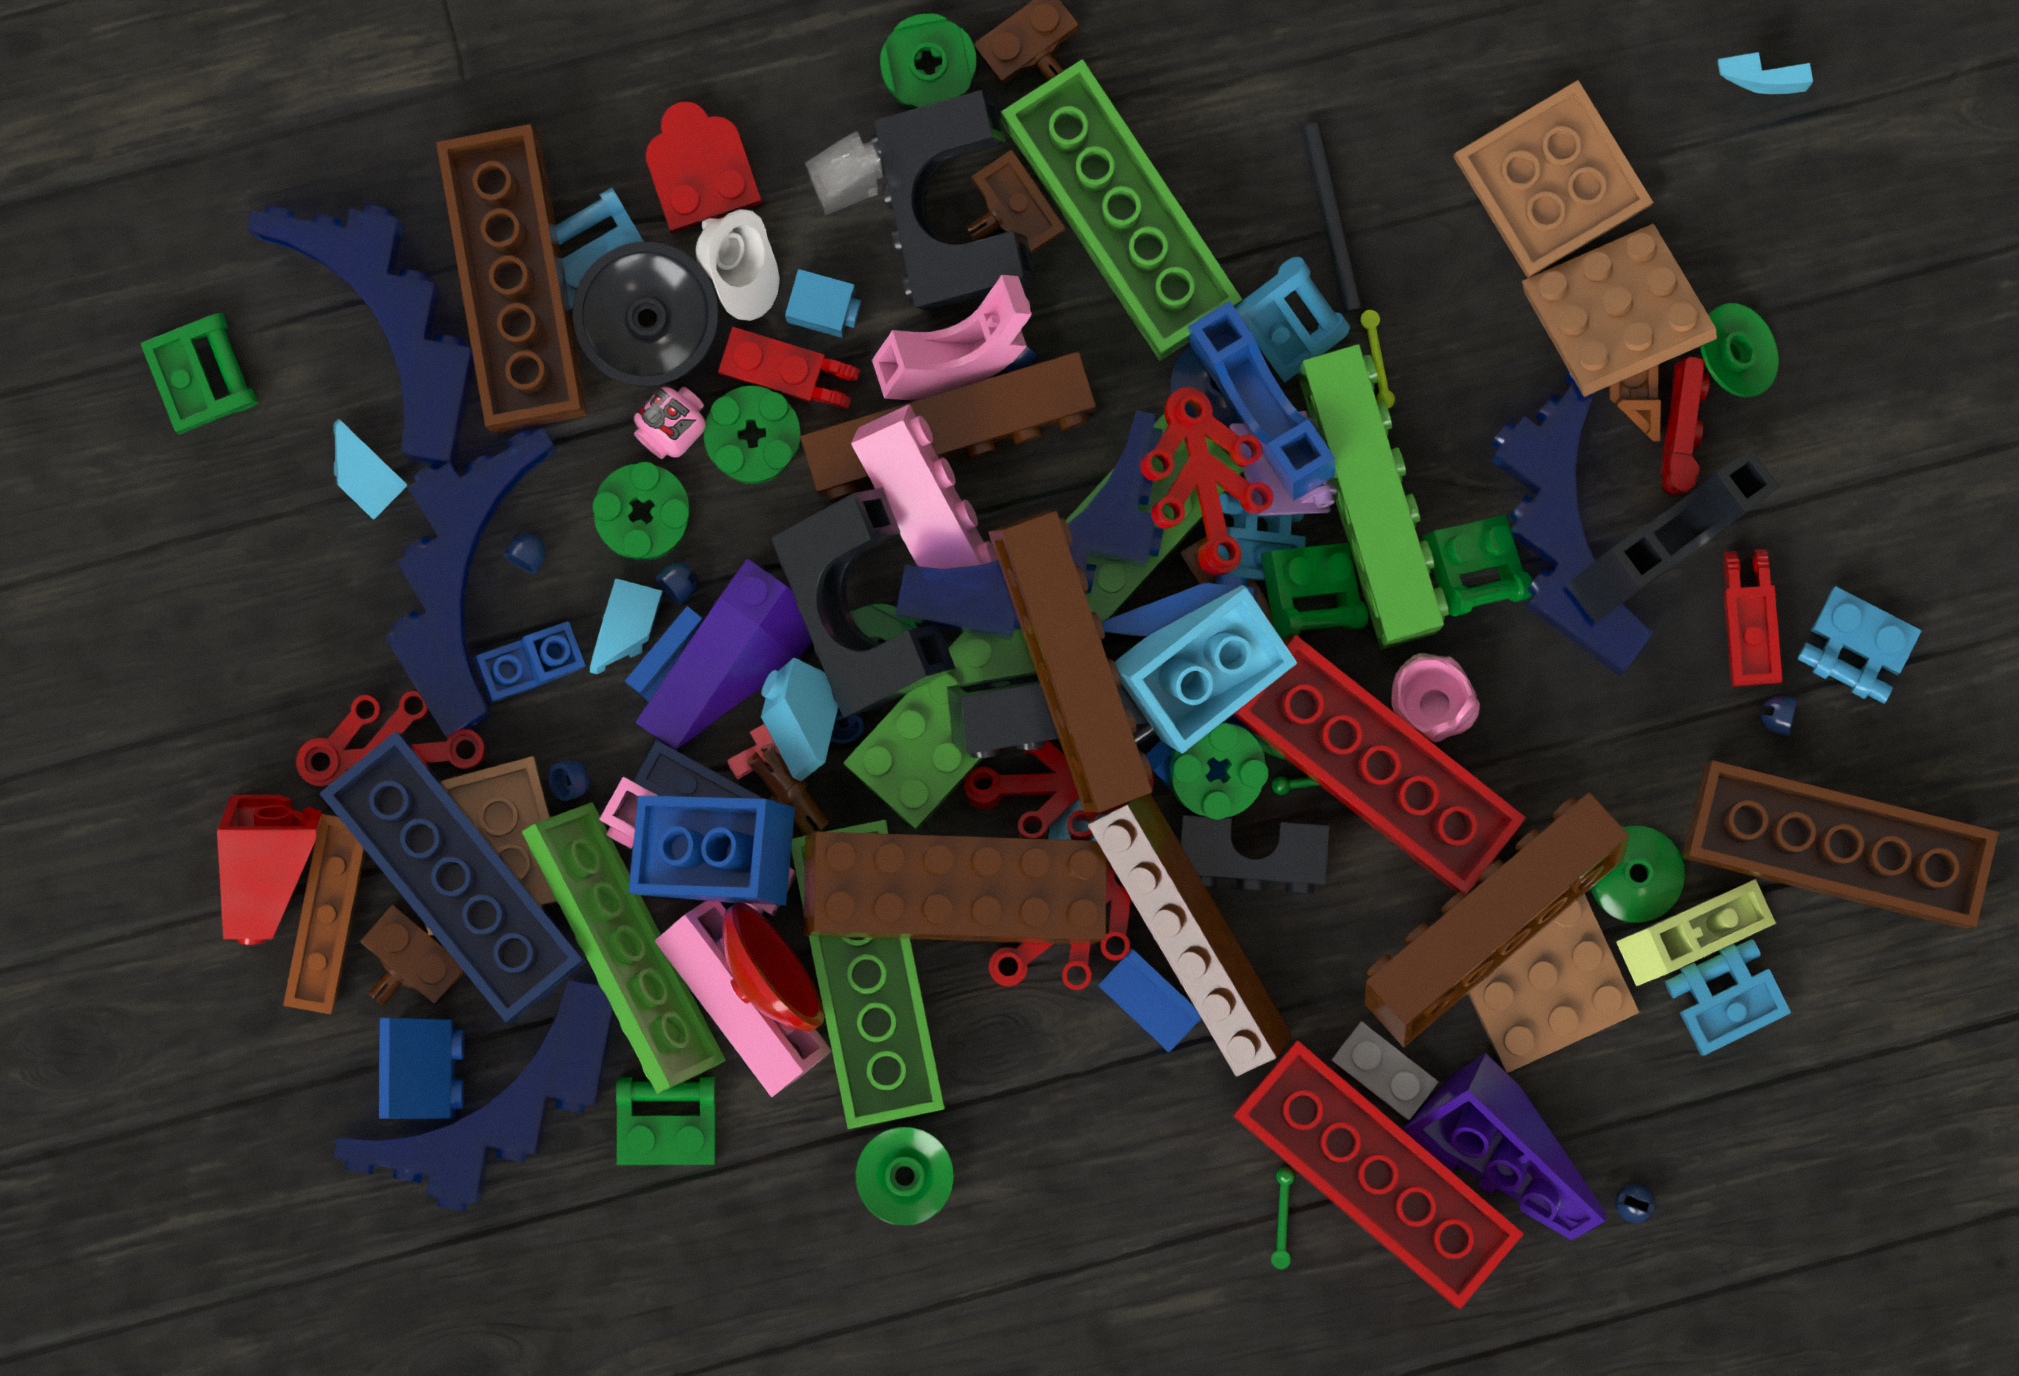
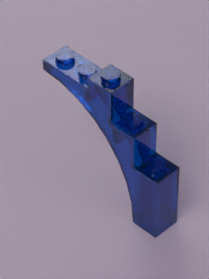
M364 205L363 211L350 209L346 228L341 227V220L329 216L313 215L312 222L294 219L293 211L279 207L267 206L265 213L251 211L247 230L254 238L291 248L323 264L350 285L373 311L390 342L401 377L405 413L401 453L408 460L454 468L474 368L473 353L471 348L465 347L466 340L459 337L438 334L436 341H430L439 289L434 282H428L429 275L422 272L402 269L400 276L394 275L403 225L397 217H392L393 211L376 205Z
M1569 372L1564 379L1572 385L1561 400L1552 395L1535 417L1543 423L1541 427L1525 416L1517 426L1508 421L1491 443L1498 449L1491 461L1537 495L1532 499L1526 494L1509 516L1510 519L1516 522L1510 530L1512 536L1554 567L1552 572L1543 567L1527 590L1533 597L1526 607L1620 676L1626 671L1653 635V632L1623 604L1597 623H1594L1566 586L1569 581L1595 562L1585 539L1577 507L1575 471L1581 428L1594 393L1584 397Z
M1136 411L1126 447L1108 481L1088 506L1068 523L1073 540L1069 549L1074 564L1079 565L1085 573L1089 587L1087 593L1089 594L1092 591L1097 565L1087 563L1088 556L1141 567L1147 566L1148 556H1159L1164 529L1154 526L1155 523L1151 513L1137 510L1138 504H1149L1153 481L1148 480L1142 474L1140 463L1142 458L1155 448L1162 436L1163 429L1154 427L1156 414ZM998 560L984 565L947 569L905 565L896 610V617L898 619L928 625L938 623L939 627L1011 641L1014 629L1022 630Z
M528 428L516 434L507 441L509 449L494 458L490 453H487L475 459L465 467L468 474L461 478L450 462L442 467L439 462H435L419 471L414 476L417 482L408 487L438 537L432 541L427 536L423 537L402 551L406 557L399 560L397 564L426 612L419 616L416 611H413L401 617L391 625L394 632L385 638L447 738L456 734L458 730L472 728L492 715L475 680L466 645L464 606L469 572L481 536L500 503L529 471L557 451L543 428L535 433L532 428Z
M567 980L557 1017L539 1052L515 1082L485 1107L450 1126L415 1137L383 1141L337 1138L334 1158L346 1160L344 1169L373 1174L375 1165L393 1168L392 1178L421 1183L423 1174L430 1175L426 1195L438 1197V1207L466 1211L467 1203H480L490 1147L498 1148L496 1157L525 1162L527 1153L539 1154L549 1097L557 1098L555 1108L584 1113L586 1104L598 1105L615 1012L605 992L600 986Z

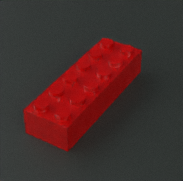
M1297 635L1288 637L1284 644L1297 664L1238 709L1232 716L1455 893L1463 891L1467 895L1477 882L1479 876L1488 868L1526 817Z
M1298 1040L1293 1042L1231 1115L1455 1308L1461 1309L1524 1234Z

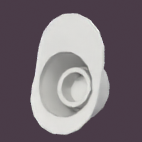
M739 209L720 219L708 218L702 222L703 231L696 245L697 263L707 276L713 280L719 299L728 313L736 319L748 321L762 317L772 307L776 299L780 278L777 263L761 218L753 211Z

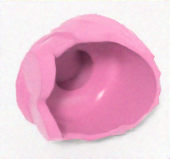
M1419 653L1407 660L1395 674L1391 698L1393 712L1430 741L1439 742L1449 736L1463 733L1472 727L1479 716L1480 703L1477 700L1475 690L1462 667L1450 656L1443 657Z

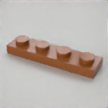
M322 814V824L315 841L283 1006L334 1015L366 852L340 818L336 816Z

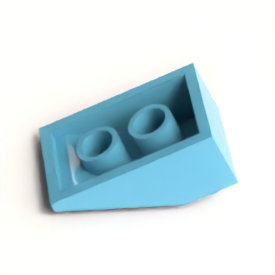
M1243 585L1148 635L1114 662L1120 675V682L1160 740L1182 754L1297 664L1259 605Z

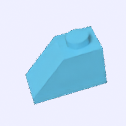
M793 658L779 671L773 670L767 677L762 688V696L766 699L761 718L792 777L802 781L825 763L838 703L834 700L825 672Z

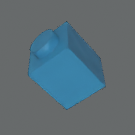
M798 269L785 317L789 324L843 338L846 326L855 327L862 300L854 298L856 293L854 284Z

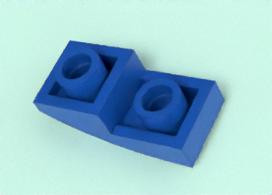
M569 621L524 636L520 641L476 655L473 659L490 704L536 688L585 667Z

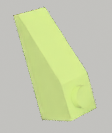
M1755 879L1616 942L1636 986L1675 971L1776 923Z

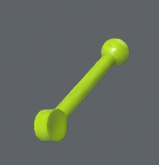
M1367 310L1362 314L1360 323L1368 332L1372 358L1377 372L1379 393L1377 394L1376 402L1385 401L1387 408H1391L1395 403V396L1388 389L1376 327L1380 322V317L1376 311Z

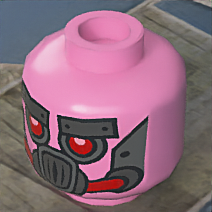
M666 386L661 387L636 412L634 421L638 429L634 435L649 451L661 459L666 455L679 457L686 452L706 428V422L699 412L704 407V404L686 387H682L678 392Z

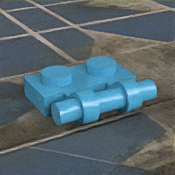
M1223 493L1219 496L1223 513L1230 514L1234 519V526L1226 527L1228 536L1233 537L1241 549L1239 565L1225 575L1265 582L1261 554L1274 550L1305 547V536L1291 535V523L1300 522L1304 514H1250L1242 508L1240 501L1231 494ZM1258 518H1264L1268 523L1267 532L1257 531ZM1219 545V556L1224 560H1229L1228 551L1224 546Z
M1834 586L1810 630L1828 639L1823 650L1806 642L1797 659L1814 667L1812 672L1826 679L1829 675L1852 687L1851 692L1863 699L1868 695L1884 704L1893 687L1877 679L1881 667L1895 675L1900 674L1922 630ZM1842 647L1866 659L1861 670L1838 659Z
M1753 939L1738 946L1734 944L1726 946L1719 950V955L1697 966L1692 962L1680 968L1681 974L1665 981V985L1673 999L1690 991L1697 1003L1681 1011L1680 1014L1701 1056L1713 1052L1791 1013L1770 969H1766L1751 977L1745 964L1761 956ZM1729 972L1736 985L1712 996L1706 983Z

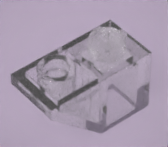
M858 132L846 136L805 163L807 173L825 215L879 194L877 179L883 177L880 160L872 142L869 141L863 144Z

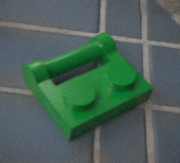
M224 313L210 315L140 343L173 428L178 435L229 414L247 410L258 404L254 389H248L226 334L225 330L229 326ZM206 337L230 394L219 400L215 397L194 341Z
M1506 515L1435 530L1422 536L1423 540H1427L1435 566L1433 573L1437 586L1441 587L1444 593L1449 615L1459 616L1469 613L1472 607L1505 599L1516 602L1529 599L1534 592L1533 580L1522 569ZM1497 568L1501 581L1467 588L1462 585L1460 577Z
M1350 543L1274 550L1261 554L1273 626L1279 637L1288 638L1294 635L1298 636L1301 631L1343 626L1346 630L1363 629L1367 625L1368 610L1359 597ZM1335 595L1337 601V608L1298 612L1293 606V599Z
M617 1077V1165H716L715 1077H700V1081L682 1082L658 1094L651 1082H633L632 1077ZM633 1101H700V1116H633Z

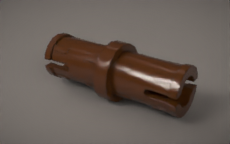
M768 744L761 748L763 756L771 765L770 767L755 752L748 759L747 764L754 769L772 793L770 800L795 807L794 823L802 832V836H808L815 832L813 825L806 816L811 817L820 831L824 829L830 819L821 811L806 791V781L804 779L799 781L792 777L787 765L775 750L774 745Z

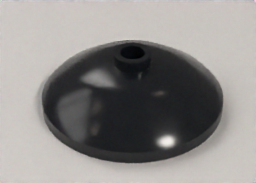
M635 242L622 245L607 252L587 270L575 294L573 325L577 340L584 354L603 374L630 386L654 387L676 381L700 364L715 339L719 311L711 281L694 259L679 249L666 244ZM646 311H651L657 315V321L651 327H643L639 324L641 314Z

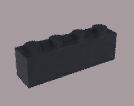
M1036 672L947 687L952 743L972 758L993 757L999 754V748L1016 746L1019 750H1035L1044 747L1046 740L1059 738ZM1120 682L1117 690L1122 704L1127 705L1134 716L1137 731L1139 724L1149 722Z

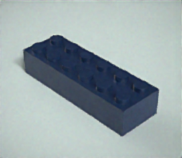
M395 731L319 793L505 1023H513L587 962L585 957L401 733Z

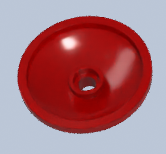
M738 902L728 908L724 914L722 925L724 954L727 965L734 977L730 980V983L736 995L746 1004L752 1002L767 1017L795 1030L813 1031L822 1025L824 1009L818 991L806 968L785 938L762 914L751 906Z

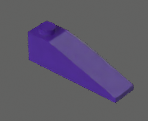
M746 559L635 723L670 748L678 750L722 718L729 710L759 691L773 670L779 671L793 658L800 660L813 641L802 614L797 608L792 590L755 563Z
M1486 1053L1453 1073L1404 1128L1408 1135L1451 1171H1453L1455 1166L1462 1168L1480 1179L1479 1187L1491 1194L1495 1189H1498L1520 1202V1210L1570 1240H1574L1600 1225L1607 1218V1213L1522 1088Z

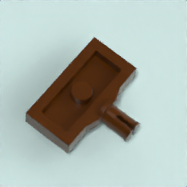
M1033 0L973 45L977 54L1002 86L1020 73L1035 69L1036 67L1049 81L1064 71L1053 57L1054 53L1061 43L1080 29L1079 24L1060 0Z
M1012 149L972 175V181L985 198L988 213L970 225L965 226L968 234L972 235L973 241L985 238L998 228L1004 233L1015 231L1027 236L1032 254L1065 232L1064 225Z
M393 904L360 941L361 944L381 960L387 971L372 990L368 992L383 1007L401 985L417 990L436 1006L464 973L445 948Z

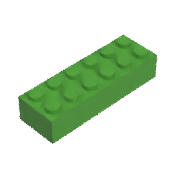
M1083 59L1001 111L1003 126L1159 361L1190 342L1189 325L1229 301L1234 307L1242 301V298Z
M1358 344L1303 360L1297 374L1309 416L1315 419L1317 432L1335 457V476L1331 478L1337 490L1334 494V499L1347 542L1350 543L1353 562L1379 648L1384 650L1435 635L1444 625V616L1449 615L1448 606L1441 587L1433 589L1430 580V569H1434L1435 566L1427 540L1419 542L1416 534V523L1420 522V515L1413 494L1405 495L1401 482L1402 476L1406 475V469L1401 452L1398 447L1391 449L1387 436L1388 430L1392 429V423L1385 401L1376 402L1373 390L1375 389L1374 383L1378 382V377L1373 359L1370 354L1362 356Z
M886 820L828 831L889 834ZM807 836L793 838L791 847L803 910L805 837ZM809 936L847 1128L852 1129L945 1110L911 939Z

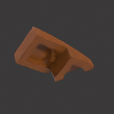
M1658 365L1608 386V397L1652 441H1660L1661 400L1658 398Z

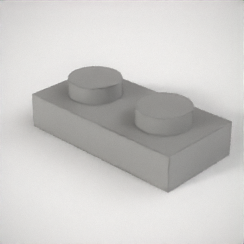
M1363 1022L1358 1024L1331 1059L1333 1063L1406 1120L1411 1119L1438 1084L1435 1078Z

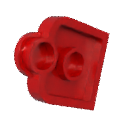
M679 102L669 107L661 121L662 133L654 137L647 147L646 161L671 234L700 225L708 218L717 219L736 210H744L762 204L739 133L734 124L723 117L708 118L700 106L691 102Z

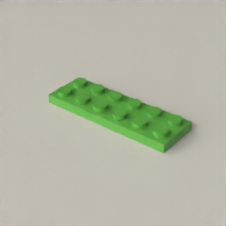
M593 802L537 822L523 830L522 833L530 847L532 856L538 862L552 890L554 899L560 905L572 928L578 945L582 948L600 988L605 992L620 1022L622 1031L628 1037L642 1064L646 1077L650 1080L658 1094L706 1072L726 1060L687 984L655 943V940L661 934L641 895L629 893L630 874L612 839L606 835L608 831L604 823L599 820L600 816Z

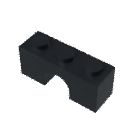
M1184 815L1181 818L1180 845L1206 888H1217V879L1237 880L1236 889L1265 891L1266 883L1285 884V893L1314 895V886L1323 887L1326 884L1329 826L1280 822L1278 825L1277 843L1272 854L1263 859L1253 860L1243 857L1234 848L1231 841L1232 819L1214 820L1209 817Z

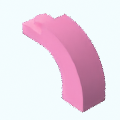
M1001 275L979 308L967 319L952 327L933 332L892 330L872 359L884 398L900 400L924 399L989 379L1012 363L1027 347L1021 329L1032 315L1030 303L1024 294L1019 277Z

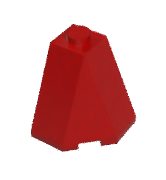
M231 795L217 829L223 939H237L239 943L246 945L259 944L266 939H273L322 824L321 811L308 807L303 809V813L292 809V800L282 795Z

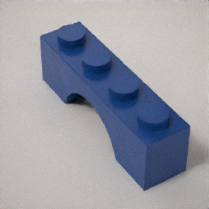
M1230 301L1189 325L1191 347L1248 433L1260 441L1262 454L1293 501L1334 477L1335 457L1311 421L1303 417L1285 396L1269 370L1255 337Z

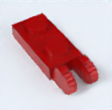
M732 327L718 374L753 386L765 387L773 392L808 403L814 400L834 407L848 409L851 402L850 397H847L842 392L819 388L816 385L820 372L834 375L846 381H856L860 370L839 361L825 359L824 354Z
M1687 357L1678 361L1674 366L1662 454L1661 475L1663 477L1660 479L1662 482L1660 486L1663 487V491L1665 490L1671 496L1675 494L1679 496L1681 495L1680 493L1683 494L1687 493L1688 490L1691 491L1692 487L1696 486L1695 482L1698 481L1696 476L1699 474L1700 466L1693 458L1692 453L1693 448L1698 449L1701 443L1703 421L1697 420L1699 401H1705L1710 382L1709 373L1704 372L1705 362L1701 358Z
M1767 549L1755 550L1752 558L1757 587L1741 588L1740 560L1737 557L1736 551L1724 553V577L1727 588L1724 590L1731 687L1782 683L1775 585L1771 586Z

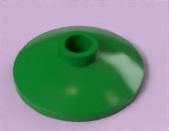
M1727 303L1713 309L1708 316L1716 327L1717 339L1700 346L1708 371L1721 387L1734 395L1753 397L1763 393L1774 382L1779 365L1777 345L1771 330L1755 311L1744 305Z
M1626 826L1623 829L1629 834L1623 862L1593 886L1590 891L1597 904L1614 918L1632 923L1647 922L1664 915L1677 902L1684 886V863L1675 844L1663 833L1646 826ZM1634 864H1640L1645 867L1647 877L1643 882L1638 883L1631 879L1630 869Z
M898 1127L880 1133L866 1145L856 1167V1185L862 1202L876 1217L895 1225H914L933 1217L947 1202L953 1186V1166L948 1152L934 1136L917 1128ZM903 1166L910 1167L915 1175L914 1181L907 1186L899 1184L895 1177L897 1170Z

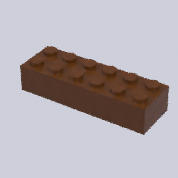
M531 124L436 142L485 427L494 433H501L589 416L540 134Z
M1712 760L1704 764L1682 859L1962 929L1977 927L1999 832Z
M1587 793L1579 801L1572 797L1564 802L1553 813L1552 818L1555 821L1543 832H1540L1537 828L1530 831L1515 846V849L1518 851L1517 854L1505 864L1501 860L1492 863L1479 876L1478 880L1481 884L1468 895L1461 891L1453 896L1442 907L1441 911L1444 915L1432 926H1429L1426 922L1419 925L1404 940V943L1407 945L1406 948L1394 958L1389 954L1384 955L1367 971V975L1370 978L1366 981L1365 1005L1403 1047L1407 1046L1623 862L1629 834L1590 793Z
M816 831L805 837L803 936L1094 944L1105 940L1106 855L1097 841Z

